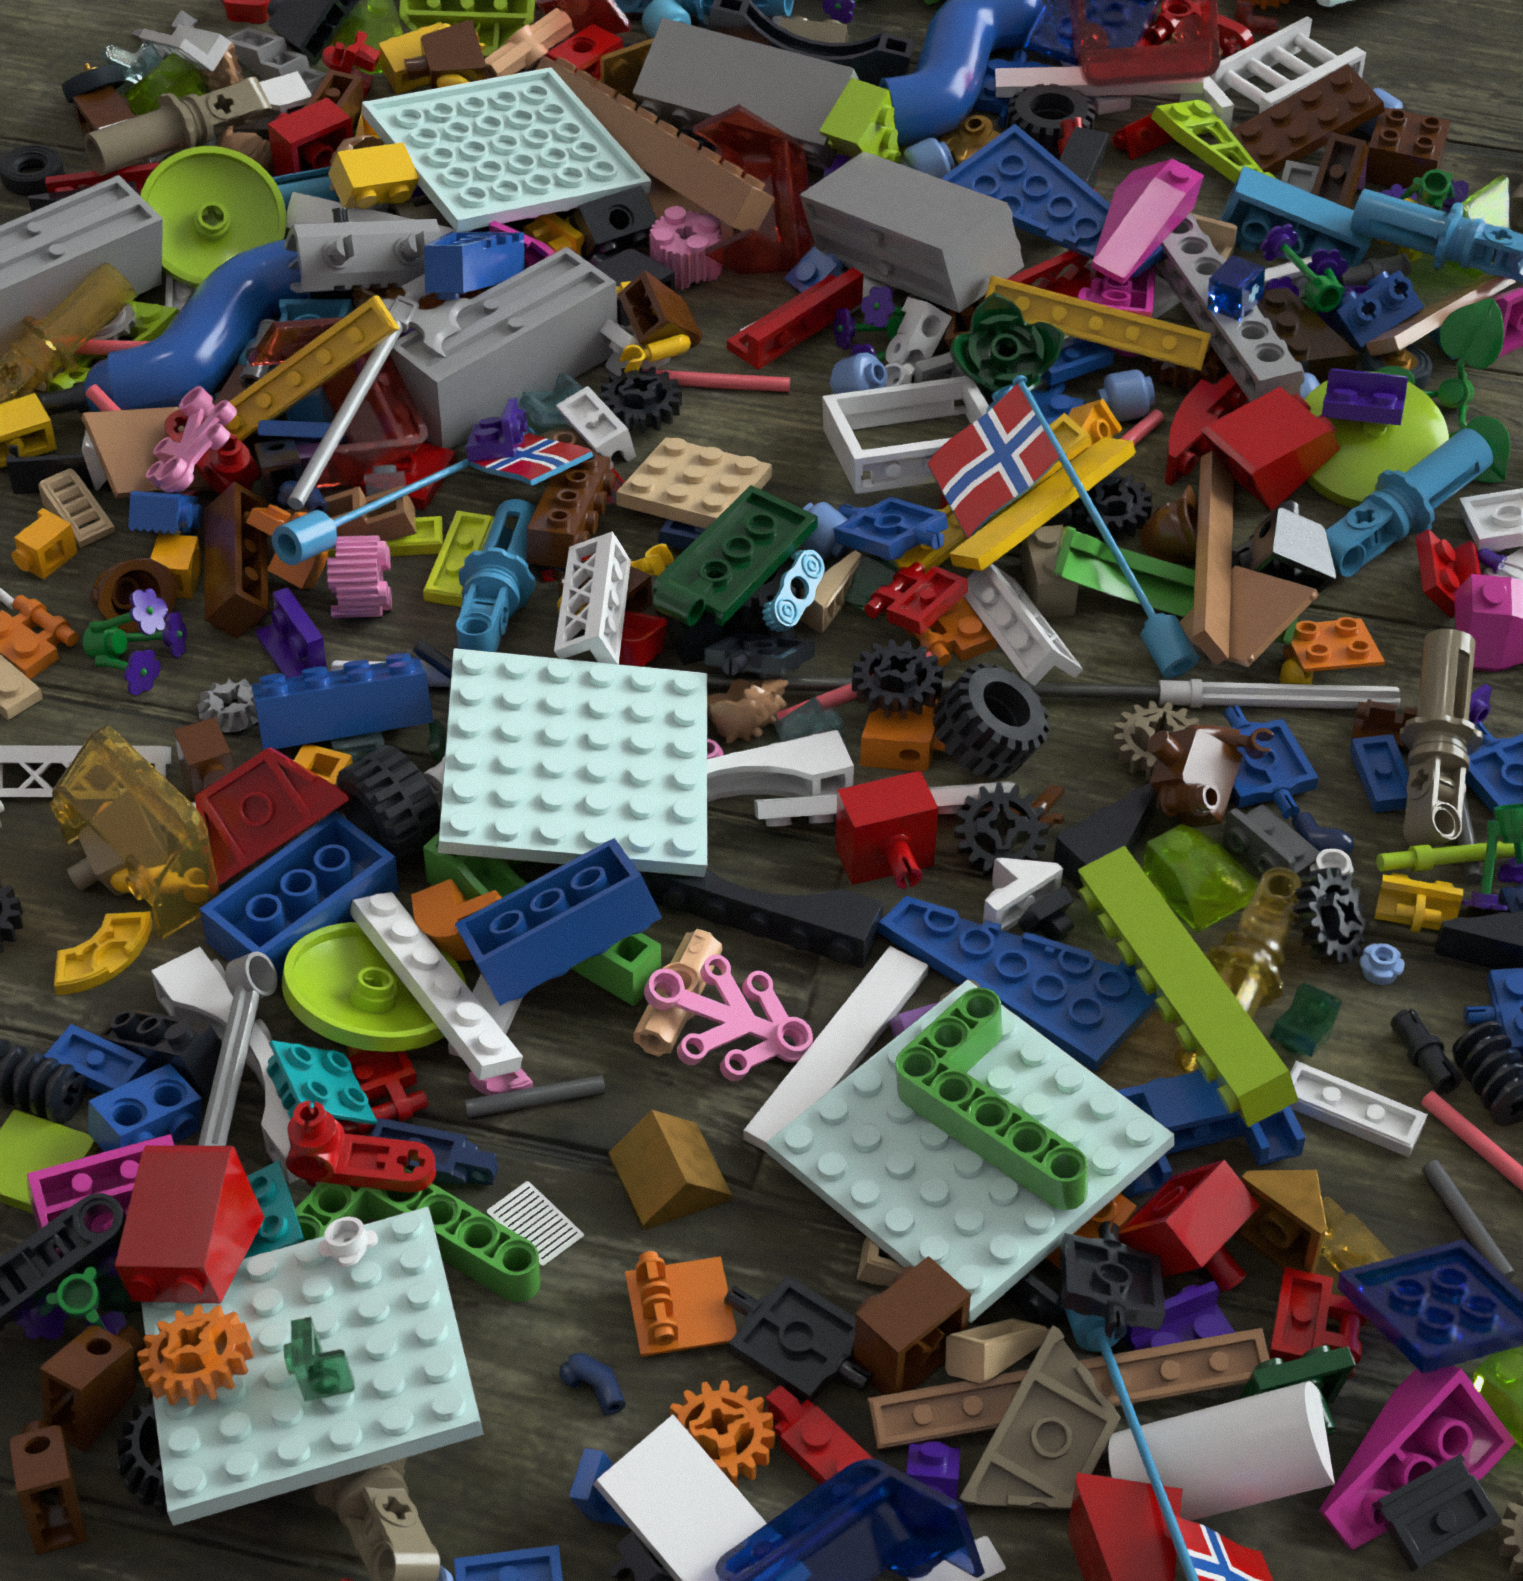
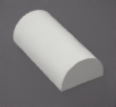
M1311 1381L1141 1425L1163 1486L1183 1489L1180 1518L1189 1521L1335 1484L1320 1392ZM1131 1429L1113 1433L1109 1440L1108 1449L1112 1478L1151 1484Z

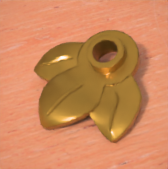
M973 115L964 119L960 123L959 128L944 135L940 142L944 141L959 165L999 136L1000 133L993 130V124L989 118L982 115Z

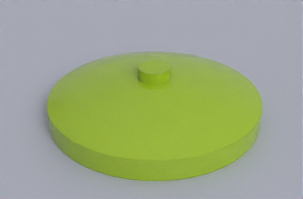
M199 146L177 152L165 159L153 170L141 191L140 197L163 218L162 271L184 285L197 288L213 270L233 256L267 243L284 240L287 222L286 209L276 182L259 163L238 151L218 146Z
M1328 380L1317 386L1304 399L1311 408L1310 412L1316 417L1322 414ZM1407 382L1401 425L1327 418L1337 430L1334 436L1340 450L1306 481L1326 498L1343 506L1355 508L1363 503L1365 497L1375 491L1378 476L1383 471L1389 469L1390 471L1400 470L1405 473L1449 439L1444 417L1427 394L1415 385Z
M356 922L334 924L317 929L302 937L290 949L285 960L282 975L283 996L294 1015L303 1024L321 1036L353 1048L379 1052L417 1049L445 1037ZM438 949L466 984L464 975L456 961L448 953Z

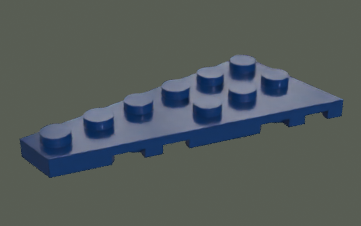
M1016 124L1012 125L940 178L1007 202L1012 211V221L1015 227L1092 260L1094 259L1110 203ZM1159 245L1131 276L1139 277L1163 258L1164 248Z
M909 896L902 899L879 921L878 933L958 985L963 984L966 980H974L980 985V988L994 991L999 996L1001 1005L1069 1056L1094 1072L1157 1008L1154 1001L1157 999L1156 995L1152 993L1147 996L1141 988L1135 975L1137 969L1135 965L1128 968L1123 961H1120L1118 966L1094 959L1090 951L1024 932L1023 937L1001 931V924L985 920L982 925L959 918L955 910Z

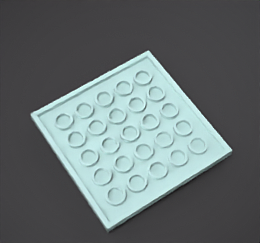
M551 67L362 102L361 115L386 145L404 142L419 176L417 184L456 232H467L487 227L493 221L505 224L525 218H536L544 214L569 211L577 208L578 205L642 185L645 193H650L652 180Z
M454 648L438 853L566 864L615 838L638 871L705 877L707 869V673Z
M966 980L766 1142L767 1153L904 1268L907 1266L915 1267L926 1257L930 1256L971 1293L968 1319L971 1323L1060 1246L1064 1233L1073 1234L1170 1150L1174 1146V1134L1003 1005H1001L1003 1031L1001 1040L967 1074L1085 1154L1088 1162V1196L1085 1202L1072 1210H1059L1052 1207L906 1106L898 1095L895 1069L896 1057L902 1049L963 993L970 989L978 988L971 981Z
M429 1207L365 1224V1231L374 1230L377 1233L378 1242L374 1247L367 1248L359 1262L350 1267L341 1266L339 1260L331 1256L322 1257L320 1255L318 1245L322 1240H325V1236L243 1259L221 1304L141 1302L145 1335H158L160 1332L156 1323L160 1320L169 1324L175 1321V1311L181 1310L185 1316L192 1315L196 1305H201L204 1313H209L216 1305L222 1307L224 1315L235 1311L240 1323L245 1322L252 1341L250 1345L254 1353L252 1359L245 1361L248 1368L247 1374L233 1375L232 1379L235 1387L232 1390L223 1386L216 1389L217 1399L213 1401L204 1394L199 1396L195 1406L189 1405L187 1397H182L173 1406L169 1405L166 1395L159 1399L153 1396L167 1512L173 1526L484 1435Z

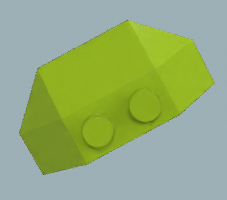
M400 0L399 17L411 32L440 22L452 26L472 20L475 31L480 36L479 43L485 45L482 54L486 58L495 50L504 46L505 42L518 30L528 24L531 26L534 23L535 0Z

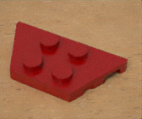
M272 747L266 748L195 795L196 813L201 823V831L199 833L201 851H204L207 878H204L205 887L209 892L215 890L353 798L348 792Z

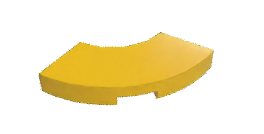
M151 911L105 914L101 928L91 939L76 947L58 950L54 979L56 996L92 989L113 979L130 966L144 949L149 939L153 923Z

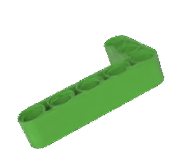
M978 987L970 989L963 993L897 1055L895 1069L899 1098L906 1106L1052 1207L1059 1210L1076 1209L1085 1202L1088 1196V1162L1085 1154L967 1074L974 1065L998 1044L1003 1032L999 996L987 988Z
M404 1167L405 1173H413L411 1170ZM320 1182L295 1209L304 1240L298 1243H302L307 1240L323 1237L326 1228L333 1221L342 1217H355L364 1224L369 1218L379 1221L402 1213L429 1207L443 1262L512 1302L530 1300L538 1293L541 1286L539 1253L533 1243L432 1183L421 1191L409 1193ZM476 1246H485L482 1248H473ZM515 1269H524L523 1271H520V1272H513V1271H512V1270H515Z

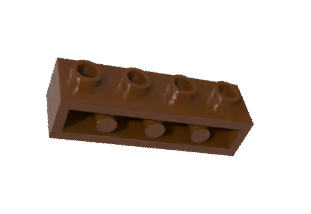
M592 452L593 457L551 477L527 526L526 563L566 569L569 547L589 540V535H595L598 515H604L607 496H612L615 489L616 475L610 472V457L600 456Z
M233 482L205 508V621L209 622L213 627L239 638L250 627H255L268 612L267 534L246 523L253 508H266V500L240 484Z

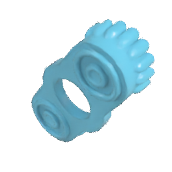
M799 550L791 555V558L795 561L790 570L782 575L780 588L772 601L764 603L763 607L765 609L762 610L764 614L763 620L766 621L765 625L770 627L771 631L775 630L777 633L787 631L799 621L805 608L814 601L815 590L824 574L823 560L814 550ZM794 577L800 579L804 584L805 596L802 600L797 599L791 592L790 583Z

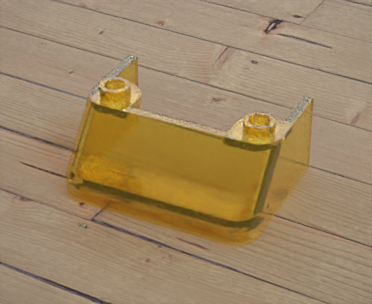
M105 725L91 733L52 790L53 801L50 802V808L59 821L63 840L67 844L78 839L80 831L89 825L126 862L129 876L125 878L129 890L138 900L144 898L152 906L158 935L165 939L200 917V908L220 894L206 824L195 806L111 726Z

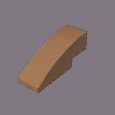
M401 485L367 497L364 496L360 487H355L325 497L324 500L328 505V512L326 514L334 520L404 487ZM408 495L403 496L336 527L337 537L379 535L380 541H390L417 534L414 505ZM305 505L300 510L293 508L285 510L291 514L289 521H291L295 512H308Z

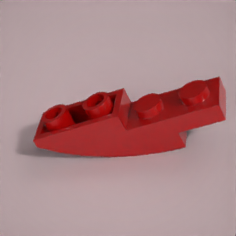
M1230 372L1216 385L1201 379L1188 393L1177 410L1170 429L1165 463V483L1169 486H1172L1183 475H1189L1201 457L1211 451L1201 430L1208 424L1245 404L1247 397Z

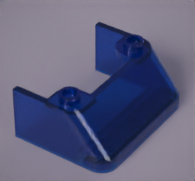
M863 1459L848 1465L726 1552L717 1561L715 1566L719 1581H871L886 1569L899 1576L921 1578L929 1574L934 1567L944 1560L975 1578H979L985 1573L963 1504L877 1459Z

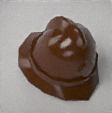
M1187 485L1178 500L1166 503L1154 510L1152 517L1143 526L1140 540L1145 552L1150 557L1173 564L1190 560L1192 562L1196 561L1198 501L1191 486Z
M151 558L131 559L126 562L121 561L101 572L93 584L90 599L93 605L99 609L104 619L108 620L130 612L132 608L130 595L133 591H144L150 588L155 591L156 598L162 599L167 605V614L163 617L165 619L174 608L179 585L167 566ZM134 621L117 626L118 629L124 632H141L138 623Z

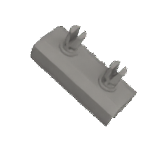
M436 219L293 224L288 232L284 248L297 252L298 256L288 264V268L300 269L301 282L291 283L290 289L296 293L329 292L334 289L337 291H348L352 288L355 290H366L369 288L385 289L387 287L402 288L403 285L425 274L424 245L441 237L438 222Z

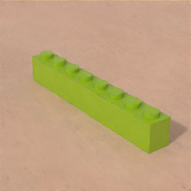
M1123 846L1078 869L1084 886L1078 890L1084 906L1089 913L1098 912L1099 915L1096 918L1108 940L1116 938L1118 942L1115 945L1124 964L1128 968L1135 965L1137 968L1135 971L1136 978L1147 996L1152 993L1156 995L1157 999L1154 1000L1156 1007L1166 1024L1175 1022L1177 1025L1175 1033L1187 1053L1196 1052L1198 1055L1195 1058L1197 1066L1207 1083L1217 1082L1219 1088L1216 1090L1227 1112L1232 1114L1237 1111L1247 1127H1250L1298 1102L1299 1100L1288 1068L1128 849Z

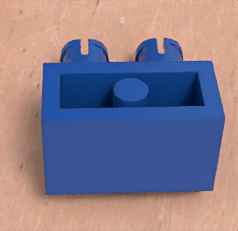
M1400 270L1390 276L1387 271L1382 272L1367 283L1370 289L1359 296L1355 291L1341 299L1338 305L1339 309L1331 316L1348 344L1357 353L1367 347V342L1419 313L1424 308V305L1413 290L1412 282L1407 277H1404Z

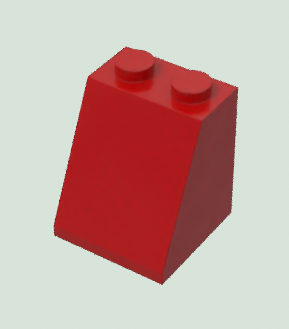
M1281 387L1221 417L1201 430L1211 451L1216 454L1232 474L1234 480L1270 512L1276 509L1280 503L1288 498L1340 450L1334 436L1337 430L1330 420L1325 416L1322 417V414L1319 417L1313 415L1310 412L1309 404L1299 394L1295 393L1291 396Z
M146 1145L144 1147L115 1263V1268L132 1302L221 1304L265 1219L234 1146Z
M1077 1472L1067 1535L1084 1581H1175L1177 1552L1152 1485ZM1163 1486L1174 1516L1180 1517L1183 1489Z

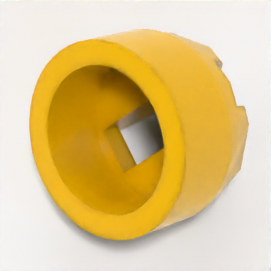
M1293 656L1282 665L1279 681L1281 684L1312 685L1314 672H1303L1296 656Z

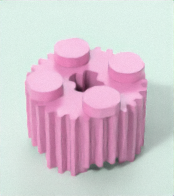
M673 206L665 210L664 217L661 216L660 220H656L655 224H652V229H650V258L675 272V289L679 287L680 290L689 288L692 282L699 283L700 280L706 281V278L708 282L717 280L718 276L721 275L723 260L722 230L720 219L711 213L700 215L698 211L696 213H693L692 210L686 212L683 207Z
M379 535L337 537L335 545L331 548L336 550L335 557L327 559L328 589H331V593L335 594L338 600V605L331 606L332 618L382 617L383 611H391L392 609L391 587L383 579V571H390L391 568L390 547L387 546L386 541H380Z

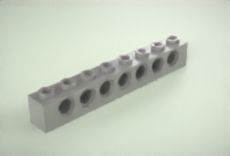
M1189 213L1160 244L1164 248L1163 258L1155 265L1199 329L1203 332L1211 333L1209 343L1250 402L1278 387L1284 389L1291 396L1295 393L1300 395L1301 384L1305 380L1301 363L1294 360L1288 351L1285 341L1280 340L1276 335L1270 320L1264 318L1257 308L1255 300L1252 303L1251 300L1249 301V296L1243 289L1239 277L1233 275L1226 264L1224 256L1218 254L1212 245L1210 237L1202 232L1195 216Z

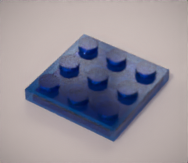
M1046 0L1025 39V48L1078 67L1127 66L1159 5V0Z
M1464 1239L1339 1272L1338 1289L1422 1374L1523 1346V1293Z

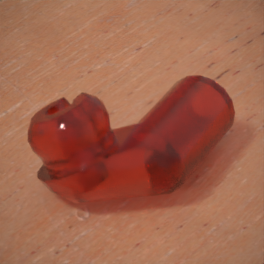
M1239 1L1237 3V11L1234 12V18L1238 23L1247 27L1250 32L1276 33L1278 18L1253 15L1254 4L1252 2Z

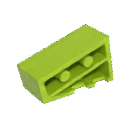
M851 78L821 126L820 134L829 138L827 144L830 148L836 149L838 151L837 154L850 156V160L865 151L900 164L901 152L898 149L897 143L898 131L895 129L894 107L891 104L889 90Z

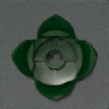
M993 292L977 306L972 315L969 332L967 334H958L953 339L950 346V355L961 372L973 380L981 394L985 396H992L993 393L1005 386H1013V379L1018 375H1023L1027 378L1026 386L1030 391H1033L1040 384L1041 376L1059 358L1065 333L1047 322L1039 321L1028 324L1024 320L1021 309L1013 301ZM999 353H1005L1006 357L999 355Z

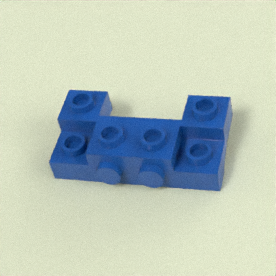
M1199 1069L1194 1070L1192 1073L1171 1078H1156L1146 1084L1116 1090L1174 1134V1146L1122 1191L1126 1198L1156 1191L1172 1176V1169L1165 1156L1166 1154L1244 1136L1259 1166L1302 1155L1306 1137L1291 1106L1247 1127L1237 1111L1232 1114L1227 1112L1216 1090L1219 1088V1085L1216 1081L1207 1083Z

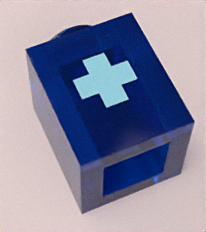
M1232 255L1209 278L1207 309L1241 321L1263 298L1266 267Z

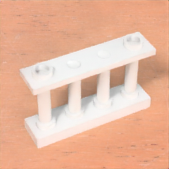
M1307 16L1212 65L1210 77L1223 92L1233 88L1258 104L1260 114L1346 64H1349L1362 78L1366 52L1355 47L1339 56L1335 55L1309 38L1312 19ZM1303 50L1323 64L1313 68L1294 56V54ZM1280 63L1300 77L1290 81L1270 67ZM1256 75L1276 89L1265 93L1248 82L1247 79Z

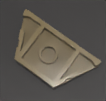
M1052 1325L959 1497V1502L965 1505L1070 1511L1077 1472L1092 1474L1121 1417L1108 1398L1100 1393L1095 1385L1094 1378L1083 1363L1080 1364L1064 1341L1065 1336L1057 1327Z

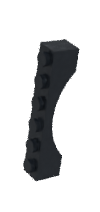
M714 0L707 30L854 68L860 81L878 87L881 78L908 75L915 45L914 40L886 33L847 43L811 40L793 34L777 25L763 14L751 0Z
M706 869L705 877L639 871L655 903L665 905L675 911H684L708 919L716 924H724L749 932L756 937L775 940L790 945L797 950H806L822 955L838 963L850 964L863 969L880 935L878 928L879 921L883 918V902L844 889L821 894L796 896L769 894L734 884Z

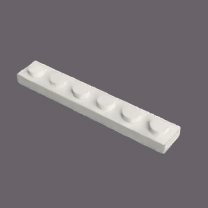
M1009 781L1001 782L1006 793H1010L1015 783ZM1000 782L929 787L938 806V814H952L962 810V805H964L967 796L978 800L979 787L984 786L989 794L995 792L996 784ZM837 794L754 800L755 817L758 820L766 819V826L792 825L791 817L808 816L809 823L834 822V814H836ZM991 807L986 808L983 811H991Z
M389 892L353 899L350 915L478 1080L520 1071L523 1058L521 1053L427 935L417 926L415 920L395 895Z

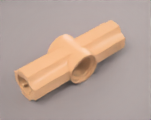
M555 8L532 26L528 24L518 30L505 42L504 46L486 57L484 60L487 66L488 79L517 74L523 69L525 71L529 70L540 62L542 56H546L549 50L567 39L574 32V29L572 27V20L566 12Z
M696 929L691 933L686 932L671 963L662 969L675 971L682 978L685 990L701 995L706 985L700 975L701 966L709 956L722 954V943L717 941L707 931ZM714 965L709 966L711 972L715 967ZM661 988L656 989V993L659 996L668 998L666 991ZM648 1004L634 1031V1042L639 1044L646 1053L658 1057L665 1053H671L686 1022L696 1014L674 1006L668 1010H659Z

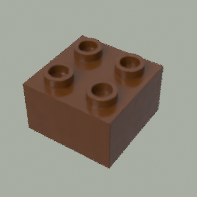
M1385 108V112L1379 115L1368 146L1365 182L1388 187L1399 184L1405 189L1412 185L1415 177L1422 178L1430 170H1439L1446 149L1451 121L1440 119L1433 115L1424 116L1409 113L1399 108Z
M930 1256L926 1257L915 1267L907 1266L896 1276L889 1288L878 1296L873 1294L867 1297L858 1307L855 1315L853 1362L874 1373L870 1384L882 1395L915 1390L946 1364V1337L968 1329L971 1293Z

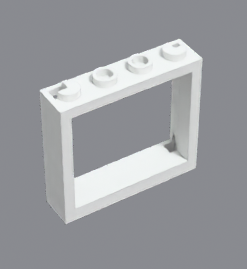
M967 376L822 396L823 430L855 494L936 483L927 463L950 438L862 450L852 430L966 414L972 424L986 414L989 405L975 382ZM963 399L965 405L954 407V400ZM871 470V479L861 480L863 471Z

